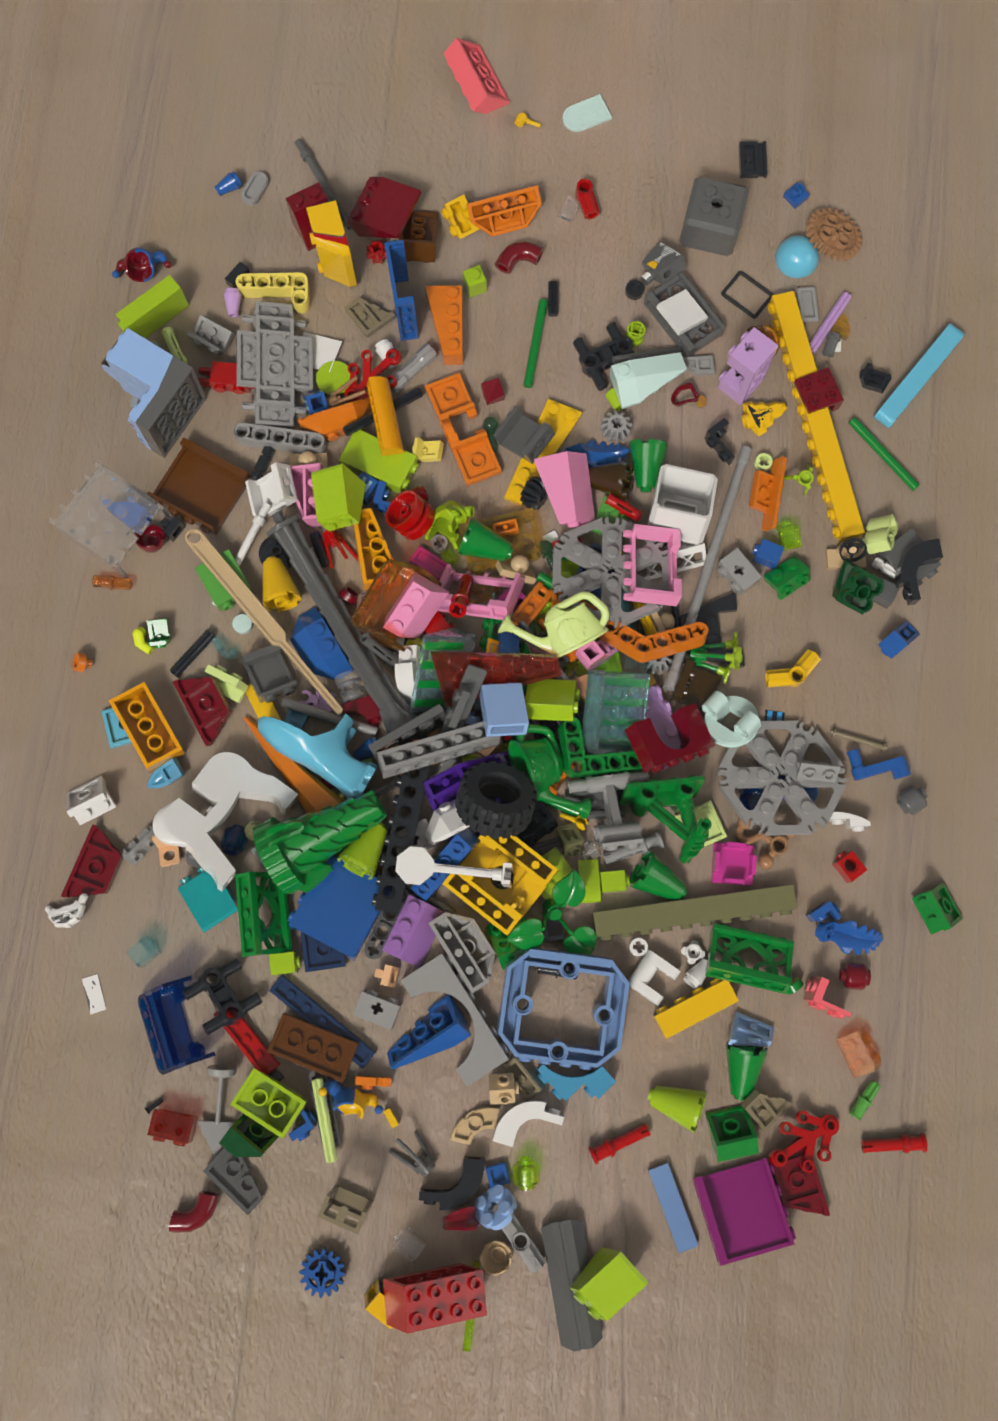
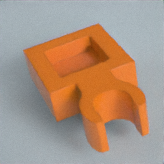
M357 1075L355 1085H360V1089L372 1090L373 1086L391 1087L392 1078Z

